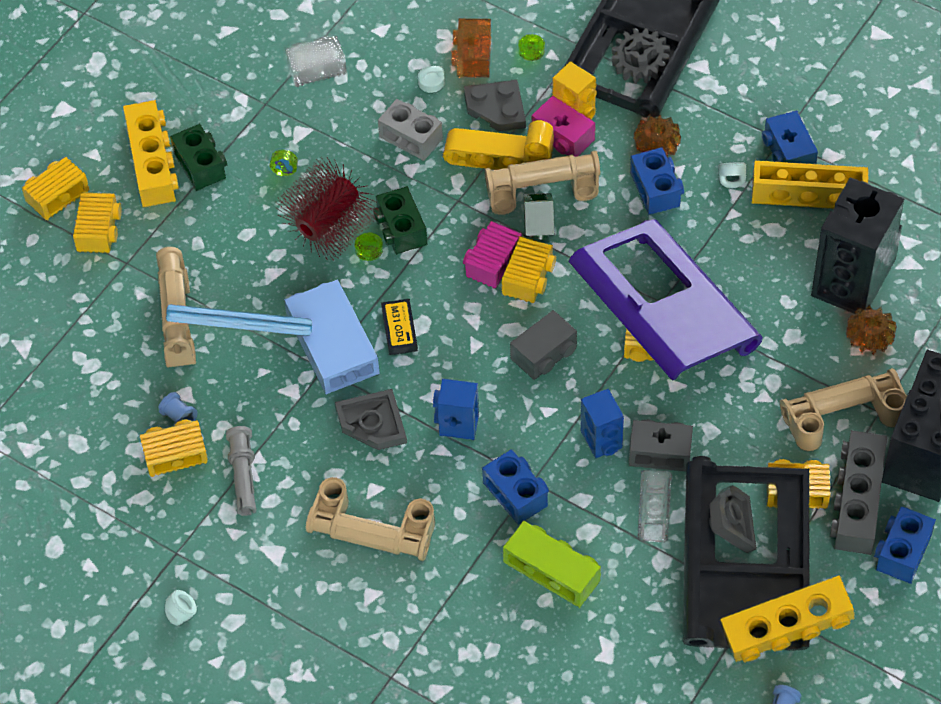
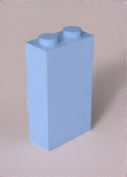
M338 279L329 283H322L316 288L303 293H296L284 299L288 317L312 320L311 334L309 336L297 335L325 394L380 374L378 357Z

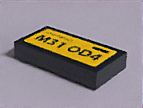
M410 299L381 302L389 355L417 352L418 346Z

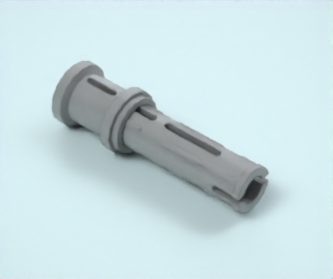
M236 426L228 429L225 433L226 440L230 444L228 461L234 469L237 513L242 516H249L257 511L251 464L255 459L254 451L251 450L250 445L252 430L246 426Z

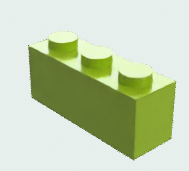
M523 521L503 546V562L579 608H581L601 580V566L594 558L579 554L567 542L556 540L547 535L546 531L538 525L532 526Z

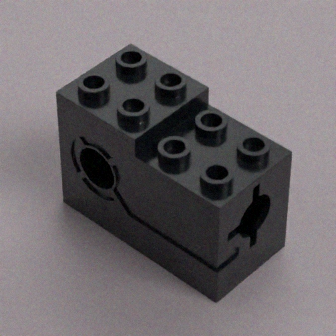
M849 178L835 203L833 212L830 211L821 227L811 291L812 297L860 317H865L896 260L902 230L900 221L904 198L892 192H886L871 186L864 181Z
M927 349L891 436L882 483L940 502L941 354Z

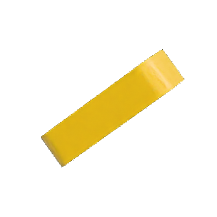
M536 120L529 124L527 136L454 128L447 134L443 159L452 165L483 169L490 168L491 170L508 168V165L511 164L516 165L551 159L554 147V130L551 124L541 120Z

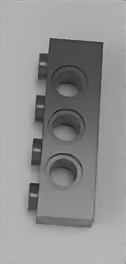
M851 430L849 442L843 441L840 459H845L846 465L845 467H839L837 485H843L842 493L836 492L834 511H839V518L832 519L830 537L836 538L834 548L836 550L872 554L887 443L886 435ZM857 464H861L866 467H859L857 466ZM853 490H860L863 493H856ZM849 516H856L860 519L855 520L850 518Z

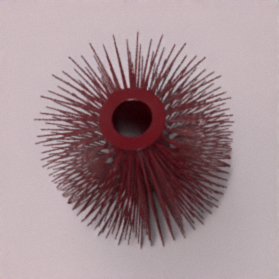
M317 165L319 171L315 170L319 173V176L311 171L310 175L313 177L311 180L306 175L314 183V186L304 178V181L310 185L305 184V191L294 193L297 196L296 199L294 198L296 203L291 200L290 196L288 197L285 194L289 201L294 204V206L283 198L293 209L292 213L287 212L295 215L292 218L295 222L288 223L287 225L296 226L298 229L292 231H300L301 234L299 236L304 235L305 240L308 238L310 240V247L312 246V241L314 245V241H316L318 249H321L318 242L324 248L323 242L320 240L322 239L326 248L329 249L326 244L327 242L329 244L331 242L334 247L338 248L334 243L338 241L335 237L346 246L343 241H348L341 234L343 233L346 237L348 236L342 229L349 233L348 235L351 237L350 226L358 232V229L353 227L357 225L352 219L357 221L356 218H364L359 211L364 213L363 209L366 210V208L362 205L366 206L363 202L367 200L361 199L359 194L365 192H359L356 189L360 187H355L354 183L350 182V176L348 180L345 178L344 165L343 177L341 174L340 177L338 176L337 170L335 174L333 172L331 174L323 166L327 171L326 174ZM360 219L362 223L358 222V226L364 228L362 225L365 224V221Z

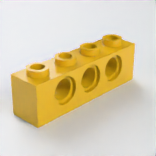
M156 100L123 106L143 208L176 201L174 190L179 189L176 173L170 174L169 170L175 168L172 152H166L165 149L170 147L168 132L161 129V127L166 126L163 110H157Z
M755 161L751 203L834 209L835 203L850 177L868 183V167Z
M838 575L721 618L720 620L735 662L740 660L750 662L761 656L760 653L770 649L780 651L789 647L792 641L800 638L810 640L819 636L822 630L830 627L840 629L849 625L850 620L854 619V608L842 579ZM820 605L825 607L827 612L824 615L815 616L810 610L814 606ZM787 616L794 617L797 620V623L791 627H785L780 622ZM757 627L767 630V634L761 638H755L750 633Z

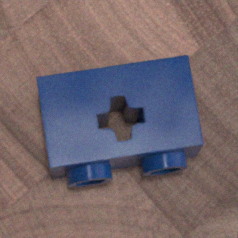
M797 110L766 119L765 131H762V139L764 145L770 147L772 151L773 162L816 164L818 151Z
M442 379L440 390H435L433 396V407L435 408L434 423L439 424V436L475 440L479 419L478 383Z

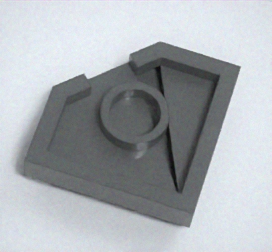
M517 79L464 86L467 112L470 116L476 119L478 117L490 123V127L499 132L526 128V119Z
M392 389L335 402L342 433L377 450L407 443V437Z
M734 485L722 489L709 504L711 515L709 524L712 531L745 553L756 550L750 496Z

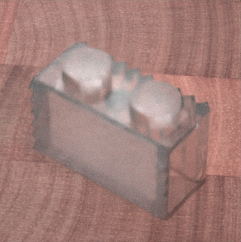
M337 35L332 37L322 36L316 41L305 44L295 43L291 47L285 48L286 62L296 87L347 73L345 55Z
M641 471L637 537L640 541L666 542L668 540L672 474L669 471Z

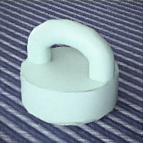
M427 66L419 71L418 85L421 90L435 93L443 88L445 84L443 68Z
M744 162L721 163L718 165L720 183L724 187L738 188L745 183L746 164ZM739 175L737 181L731 182L726 180V176Z
M176 590L166 599V616L176 626L188 621L197 611L195 601L184 591Z

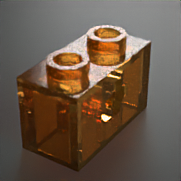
M459 18L458 29H453V45L457 46V50H452V66H457V77L490 78L491 19Z

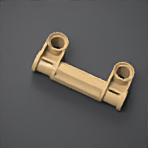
M592 151L590 155L574 157L572 154L565 157L516 165L511 164L508 165V168L492 171L490 168L485 169L486 188L493 213L498 215L508 214L516 208L517 188L570 180L575 199L579 201L591 200L599 193L600 163L597 151Z
M165 247L157 252L156 258L159 268L158 282L162 331L165 339L164 354L166 366L169 368L196 364V353L189 324L166 321L168 305L186 306L185 294L190 293L188 272L184 265L181 250L176 247Z
M892 368L888 369L885 374L874 377L867 375L862 378L804 393L803 397L793 400L782 399L780 400V409L797 446L805 451H814L821 446L823 439L824 421L821 415L871 401L880 421L888 427H895L907 395L900 383L897 372Z
M337 477L327 478L321 483L314 504L307 517L306 532L312 533L317 531L329 534L332 539L396 555L405 553L417 556L421 561L425 560L435 528L434 508L428 500L415 499L410 502L401 527H396L345 514L349 503L345 483ZM332 494L340 495L339 497L334 499L328 498ZM419 515L427 516L424 520L414 519Z

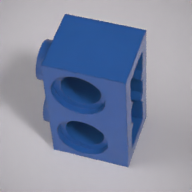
M663 147L631 155L630 174L648 215L680 207L681 195L684 194L682 180L680 178L676 179L673 160L671 157L666 156Z
M609 388L582 398L580 431L595 459L603 455H613L623 448L624 416Z
M512 449L482 467L483 484L518 525L548 506L549 489L542 478H536L525 458L522 456L518 457ZM507 473L514 474L513 476L509 477L504 476V474ZM529 494L531 497L524 498L521 495Z
M901 506L897 516L891 515L888 520L885 533L889 535L886 541L880 540L874 554V557L878 558L876 571L911 584L931 539L936 519ZM903 530H911L914 533H906ZM892 554H899L904 558H896Z

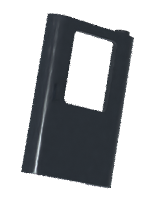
M601 0L565 66L571 61L593 75L616 34L627 32L633 35L635 28H637L639 33H643L645 28H648L649 34L657 31L659 38L665 37L666 45L670 47V61L663 73L658 71L657 80L651 76L641 96L633 99L596 84V98L640 114L642 117L656 118L659 116L720 0Z
M706 456L693 457L692 461L686 464L683 644L693 647L730 648L722 629L721 618L809 586V469L718 466ZM750 483L772 484L776 486L777 561L774 564L732 563L716 560L715 533L709 524V518L711 517L709 504L716 497L717 484ZM787 616L780 623L785 627H791L797 623V620L794 617ZM757 627L750 634L755 638H761L767 634V630ZM800 638L790 642L791 645L783 650L799 651L808 649L809 640Z

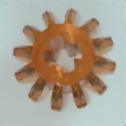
M661 113L657 118L649 115L647 121L640 120L638 128L634 131L635 147L637 151L642 152L663 147L667 157L669 154L675 155L677 147L681 144L680 128L678 124L673 123L671 117L663 119Z
M869 304L866 307V311L858 307L855 315H850L848 318L847 338L850 339L851 347L860 346L859 350L861 353L865 350H870L872 355H874L877 349L885 352L888 345H892L895 340L896 322L892 321L891 313L883 314L882 306L877 310H873Z

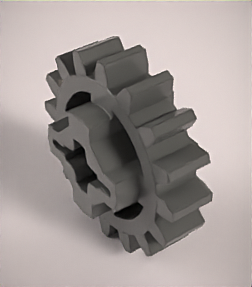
M635 28L633 35L624 32V40L617 38L616 47H612V65L615 66L617 75L623 73L625 81L633 77L635 84H637L639 79H643L645 83H648V77L651 76L657 80L658 71L663 73L670 61V47L666 45V38H659L657 31L649 34L648 28H645L643 33H639L637 28Z

